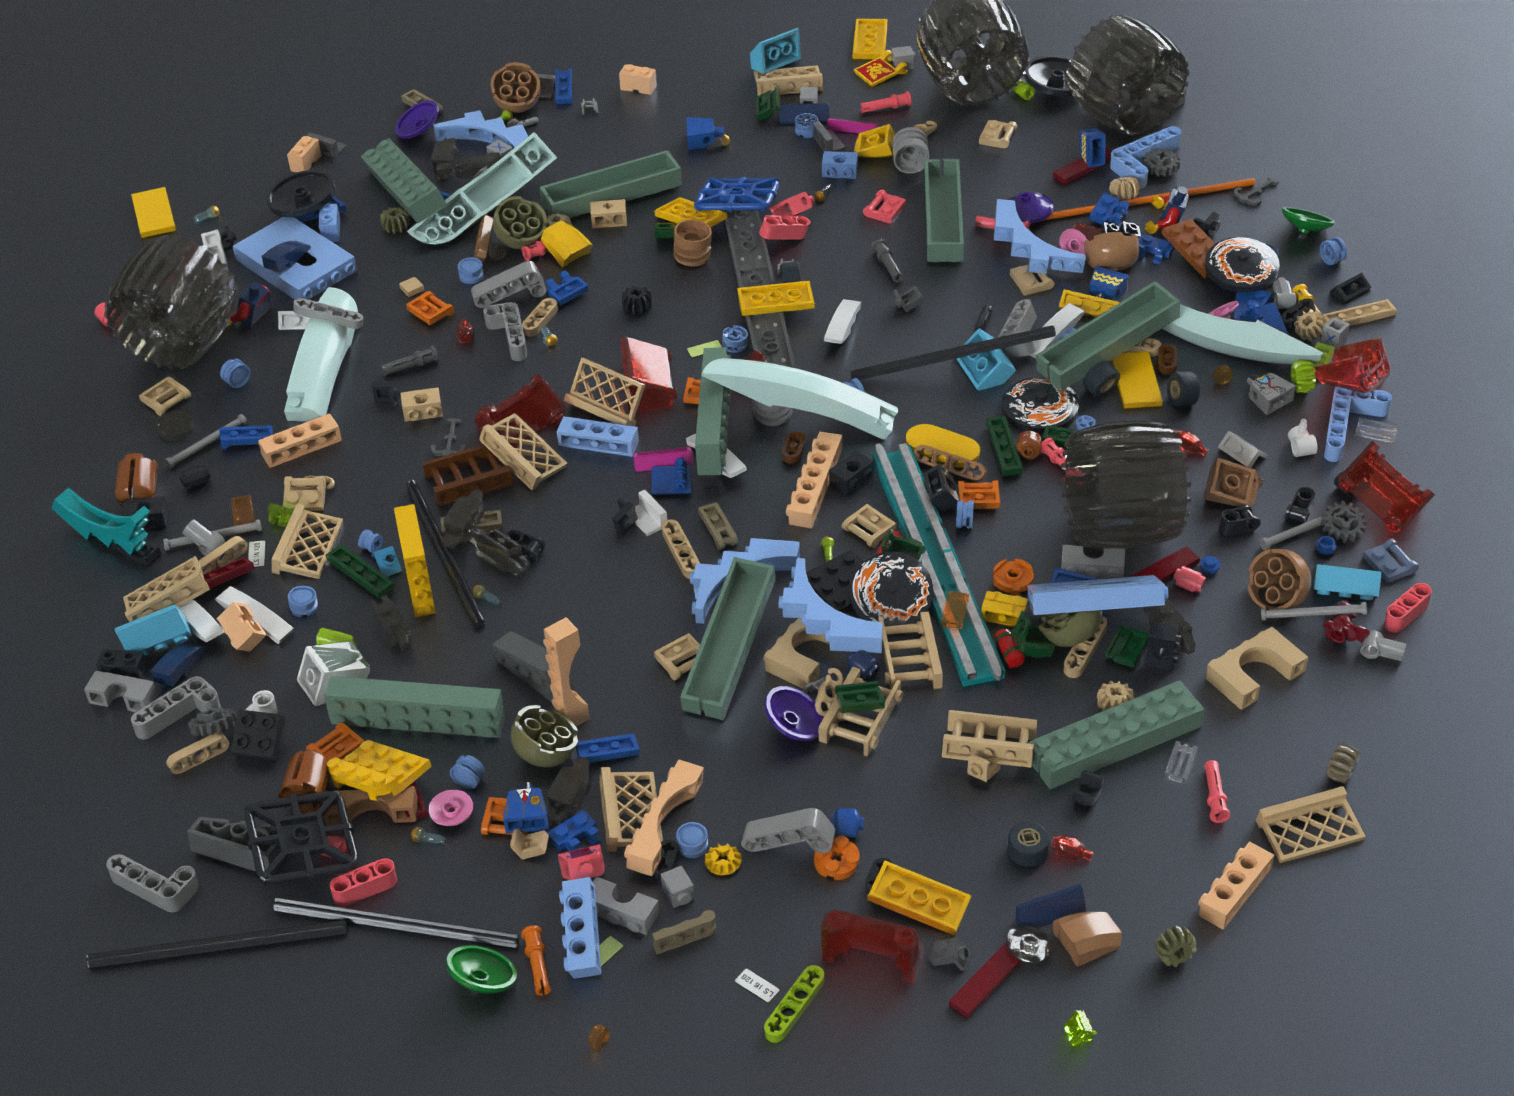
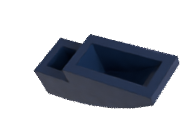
M287 241L278 244L261 256L263 266L276 272H280L285 266L291 268L311 246L299 241Z
M187 641L174 647L151 670L154 682L174 687L180 677L186 678L207 650V646Z

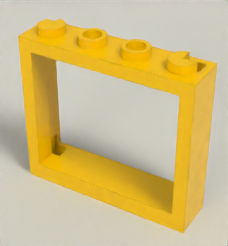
M412 504L394 508L415 618L436 614L415 506Z

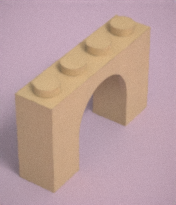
M798 618L789 625L785 634L777 639L776 644L771 650L766 651L764 655L765 671L800 688H804L810 682H816L820 678V665L818 662L796 652L795 648L799 644L810 640L822 641L829 645L830 642H826V635L806 634V625H802V618Z
M1270 627L1265 631L1259 632L1250 640H1245L1233 650H1228L1221 657L1211 660L1207 665L1206 679L1242 710L1258 700L1260 685L1250 678L1241 669V666L1250 662L1266 663L1291 681L1306 672L1308 656L1276 629Z

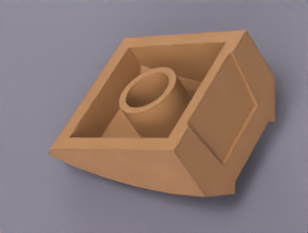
M1217 458L1208 474L1204 498L1213 502L1234 506H1251L1255 504L1259 485L1257 471Z
M1080 912L1053 921V934L1060 940L1077 967L1117 950L1121 946L1122 932L1107 912Z

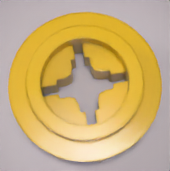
M718 843L715 848L710 847L709 852L705 854L707 869L716 875L732 874L738 870L742 862L741 853L738 852L736 846L730 847L728 843L725 846H720ZM719 856H721V857L727 856V860H725V859L719 860Z

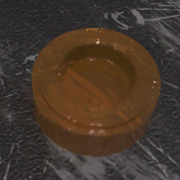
M1220 365L1213 372L1214 380L1221 385L1228 383L1233 377V370L1228 365Z
M602 1024L596 1025L589 1034V1046L596 1050L603 1049L609 1040L610 1029Z

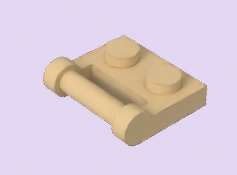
M988 120L979 138V144L1007 148L1013 132L1017 129V124L1013 121L1004 123L997 120ZM1005 131L1006 133H1005L1004 137H1002L1001 139H999L1000 136H1001V134H1002V132Z
M1028 265L1010 269V276L1024 296L1050 290L1055 285L1054 281L1047 274L1037 273L1042 280L1039 283L1033 273L1028 272Z
M168 376L140 394L139 397L141 402L155 410L159 416H162L166 413V410L183 399L187 400L190 398L191 393L186 387ZM178 393L177 395H175V396L172 397L171 399L167 400L168 398H170V397L173 396L174 394Z
M318 476V478L285 477L284 512L294 511L296 504L305 505V510L324 511L325 476ZM318 486V490H292V487Z
M866 504L844 520L842 528L847 532L851 531L865 540L868 546L875 548L889 529H896V523ZM859 523L874 534L870 535L855 524Z
M688 633L654 651V658L668 671L670 677L675 681L681 678L682 674L691 670L695 658L679 667L675 665L697 654L700 644Z

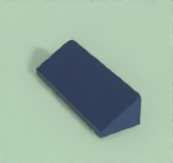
M829 103L780 105V124H795V118L803 113L816 115L820 123H827V120L830 119Z
M1078 884L1017 905L1015 920L1021 931L1027 932L1053 923L1054 920L1064 916L1085 912L1086 903L1082 885Z

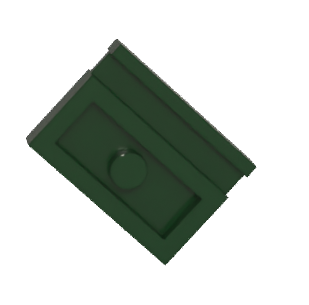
M777 87L772 92L769 90L756 97V117L759 121L774 114L775 110L780 111V91Z
M656 223L655 238H674V229L677 223Z
M1120 624L1105 652L1104 658L1108 659L1109 657L1114 659V662L1134 668L1148 642L1149 633L1130 627L1126 629L1123 628L1124 625Z
M878 681L835 686V694L837 695L841 713L885 708V701L878 686Z

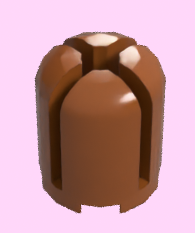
M132 453L125 455V458L118 462L115 497L122 507H124L125 499L155 497L158 464L155 459L151 461L148 458H144L141 453Z
M314 750L295 753L289 760L278 798H286L291 794L299 796L326 792L331 777L327 767L329 759L324 754ZM323 801L298 805L300 814L316 812L322 806Z

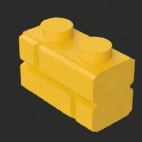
M987 591L981 608L982 617L985 622L1015 627L1021 611H1025L1027 614L1028 599L1018 595L1012 596L1002 594L1001 592Z

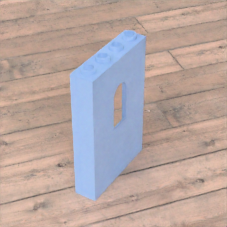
M282 217L233 245L235 259L294 300L298 298L309 300L357 271L353 255L294 217ZM299 241L311 246L307 253L316 258L317 261L311 266H302L296 262L291 268L285 266L280 272L264 268L261 256L283 242Z
M1154 575L1027 585L1029 607L1034 615L1165 605V600L1168 599L1167 586L1165 587V584Z

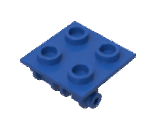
M1275 302L1261 306L1252 303L1248 306L1249 309L1241 310L1245 321L1256 322L1259 320L1289 335Z
M683 457L676 459L675 466L652 467V495L691 493V465H687V461Z

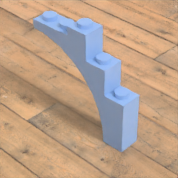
M480 110L465 113L464 118L433 124L437 142L469 139L492 144L497 140H501L514 149L528 138L523 125L506 128L501 117L485 121Z
M997 199L994 240L1011 242V256L1029 258L1028 272L1046 274L1047 269L1083 273L1085 254L1069 252L1039 239L1020 220L1016 211L1015 201Z
M751 538L750 545L746 546L745 552L723 551L722 559H718V565L696 563L695 571H691L690 584L694 586L695 599H697L696 602L692 603V614H695L696 623L704 624L708 611L720 595L734 557L773 565L775 571H792V567H796L797 558H800V542Z
M797 558L796 567H792L791 578L794 581H790L789 588L784 587L783 596H779V609H783V617L802 618V625H806V634L826 635V642H830V651L857 652L865 650L867 652L881 653L883 622L866 621L851 617L825 603L814 592L808 582L805 559Z

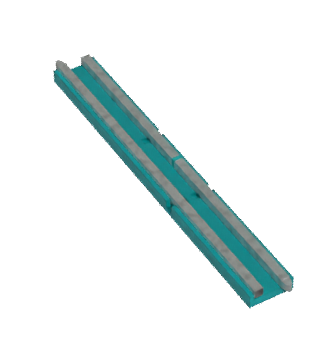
M906 443L899 444V451L886 453L881 444H876V452H872V460L903 538H913L922 542L926 547L921 564L927 569L933 583L931 608L963 687L1004 679V666L969 584H966V576L945 527L942 528V520L938 510L929 499L926 482L911 446H907Z

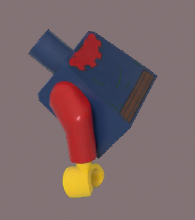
M1178 187L1177 190L1172 189L1169 196H1165L1164 199L1159 195L1153 197L1154 202L1151 204L1157 209L1163 207L1160 221H1157L1156 225L1152 221L1145 224L1146 227L1144 229L1149 234H1154L1158 228L1161 230L1180 222L1189 197L1187 189L1184 187Z
M251 282L249 287L239 297L237 313L231 316L227 313L220 321L226 327L232 322L236 323L239 321L252 327L271 308L270 290L258 282Z

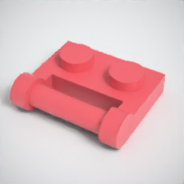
M881 189L876 193V197L870 205L863 209V214L866 217L891 224L906 206V199L887 194L885 190ZM881 201L884 202L878 211L875 210Z

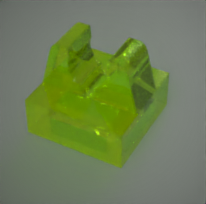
M269 503L267 508L269 511L268 521L275 524L276 519L279 518L278 525L281 527L287 524L293 513L290 509L274 503Z
M1076 1010L1063 1025L1072 1046H1080L1085 1041H1091L1097 1034L1096 1031L1092 1030V1021L1087 1018L1084 1011Z

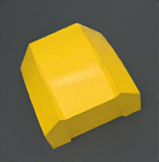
M891 124L859 133L854 146V152L858 153V157L887 158L893 156L892 139L895 133Z
M559 221L544 229L541 237L542 243L562 268L583 255L589 254L593 246L579 230L563 221Z

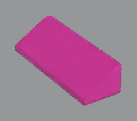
M833 118L827 120V130L832 129V131L859 134L880 127V124Z
M690 446L633 454L635 470L637 472L652 470V467L675 466V461L678 457H683L687 461V465H693L694 463Z

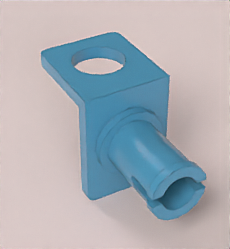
M393 546L372 553L371 556L376 559L380 572L386 577L402 571Z

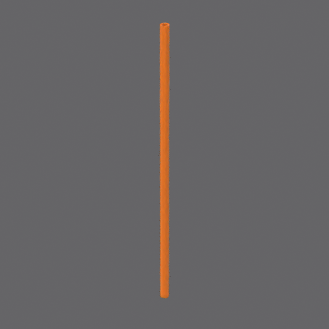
M1251 178L1187 189V194L1193 196L1237 187L1255 185V179ZM1170 192L1157 195L1164 199L1165 196H1169ZM1156 195L1122 201L1129 202V206L1154 202L1153 197ZM1096 205L1052 212L1050 216L1042 221L1091 213Z

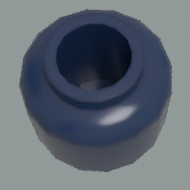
M859 650L852 652L847 658L849 662L848 671L850 672L852 667L860 668V678L863 681L873 679L879 671V661L870 652Z

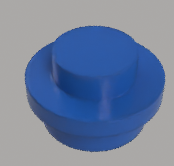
M1329 536L1320 537L1315 544L1316 550L1323 555L1333 554L1337 547L1335 540Z
M1206 556L1200 560V568L1207 575L1216 574L1221 567V562L1216 557Z

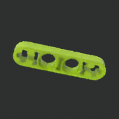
M811 965L804 969L764 1024V1033L769 1042L778 1043L785 1039L823 987L825 977L824 971L820 966ZM804 991L808 995L806 998L799 999L795 997V993ZM790 1008L795 1013L792 1016H784L782 1011Z

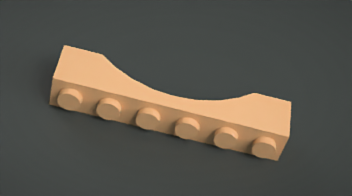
M565 617L544 629L545 639L543 643L547 650L545 657L549 664L548 675L551 679L550 689L553 693L552 704L555 710L563 713L575 726H578L589 720L590 717L588 704L577 692L570 688L569 673L575 654L580 647L579 630Z
M678 760L675 767L670 768L667 781L661 784L658 798L654 797L650 812L645 813L641 828H637L634 833L633 843L631 845L628 844L625 849L624 858H627L626 868L649 876L654 874L661 860L662 845L658 837L660 824L676 806L695 798L703 783L704 767Z

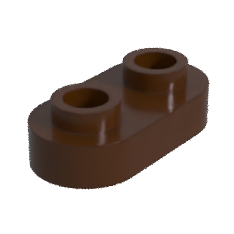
M1163 344L1158 349V370L1163 374H1172L1177 370L1178 349L1176 346Z
M796 431L787 435L781 450L783 461L796 463L801 459L806 445V437L803 433Z

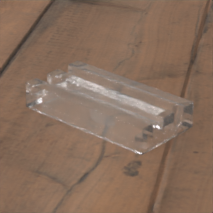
M1359 418L1355 435L1394 443L1398 425Z
M1176 741L1165 770L1164 778L1186 784L1198 746L1193 745V748H1190L1189 744L1185 743L1183 746L1180 745L1179 741ZM1178 751H1181V755L1177 767L1175 769L1174 775L1170 774ZM1186 753H1189L1190 757L1186 765L1183 777H1180L1179 773L1181 771Z

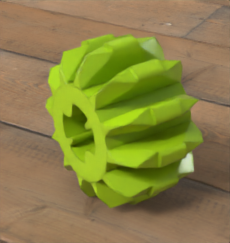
M1309 360L1294 362L1290 373L1291 383L1296 386L1295 391L1301 393L1312 391L1315 388L1316 382L1313 363Z

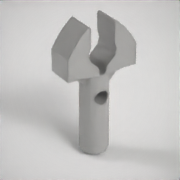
M537 117L522 121L514 118L507 123V126L523 125V127L538 123L539 120Z

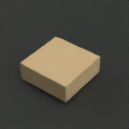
M416 277L399 283L400 289L408 297L424 291V285Z

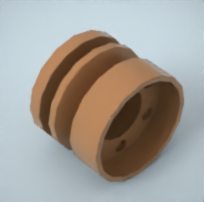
M694 219L678 223L674 229V259L686 266H700L708 262L711 255V227L705 222Z

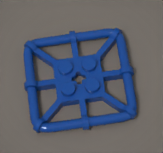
M712 177L708 179L703 189L699 190L694 208L698 211H765L770 206L772 200L776 198L780 181L775 177L719 179Z

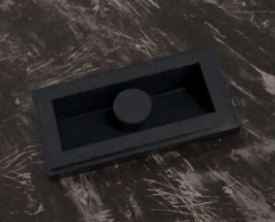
M1360 273L1335 286L1330 293L1345 303L1372 287L1363 273Z

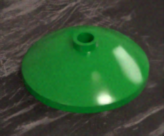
M1291 207L1282 208L1283 216L1292 225L1298 227V231L1309 234L1310 231L1326 230L1335 224L1333 219L1314 212Z
M467 945L453 949L447 956L446 968L449 974L457 983L469 990L487 994L500 993L511 988L516 981L517 970L514 964L495 950L482 946Z

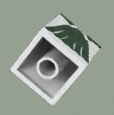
M352 642L306 646L297 682L313 705L320 706L326 703L324 694L331 676L367 679L370 673V666Z

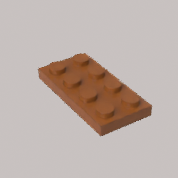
M1192 219L1163 228L1161 234L1203 278L1209 277L1205 270V259L1208 250L1215 243Z

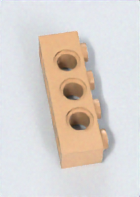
M330 413L258 440L261 455L270 468L342 441L339 426Z
M1250 841L1244 849L1240 848L1235 855L1233 863L1229 862L1224 868L1221 878H1216L1213 881L1209 893H1204L1198 902L1200 906L1199 916L1224 930L1272 869L1274 854Z

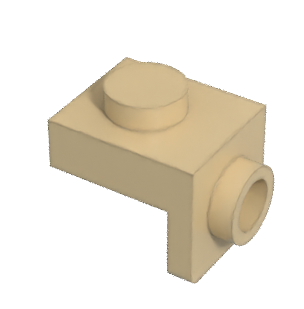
M973 754L968 757L967 774L985 782L1001 769V764L990 763Z
M517 828L513 830L510 847L522 860L546 853L549 835L544 830L524 835Z

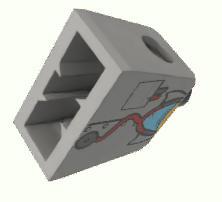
M1267 373L1260 378L1255 374H1251L1247 379V383L1250 385L1249 398L1266 415L1294 399L1296 386L1273 373Z

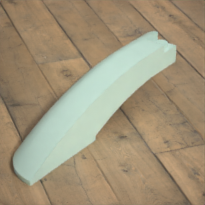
M534 132L498 162L445 200V206L418 224L416 223L407 232L413 238L426 244L447 243L481 220L484 214L487 215L497 208L501 201L511 197L554 162L557 157Z
M328 287L319 300V303L358 312L354 299L345 291L337 288ZM309 319L296 354L286 391L288 398L284 413L287 421L308 422L327 414L333 386L348 348L351 347L355 329L340 326L329 320Z
M1181 304L1180 317L1162 328L1200 347L1243 359L1279 364H1293L1298 360H1309L1313 364H1317L1323 357V352L1259 320L1247 322L1217 317Z
M721 358L707 364L701 376L769 407L776 405L824 415L850 424L883 440L892 432L894 417L898 413L896 406L852 386L812 372L778 364Z

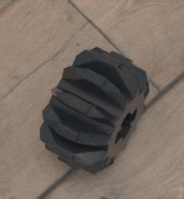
M632 285V288H626L625 292H622L623 308L627 310V313L633 312L634 314L637 312L642 314V311H648L652 307L651 291L647 290V287L641 288L640 285L638 287Z

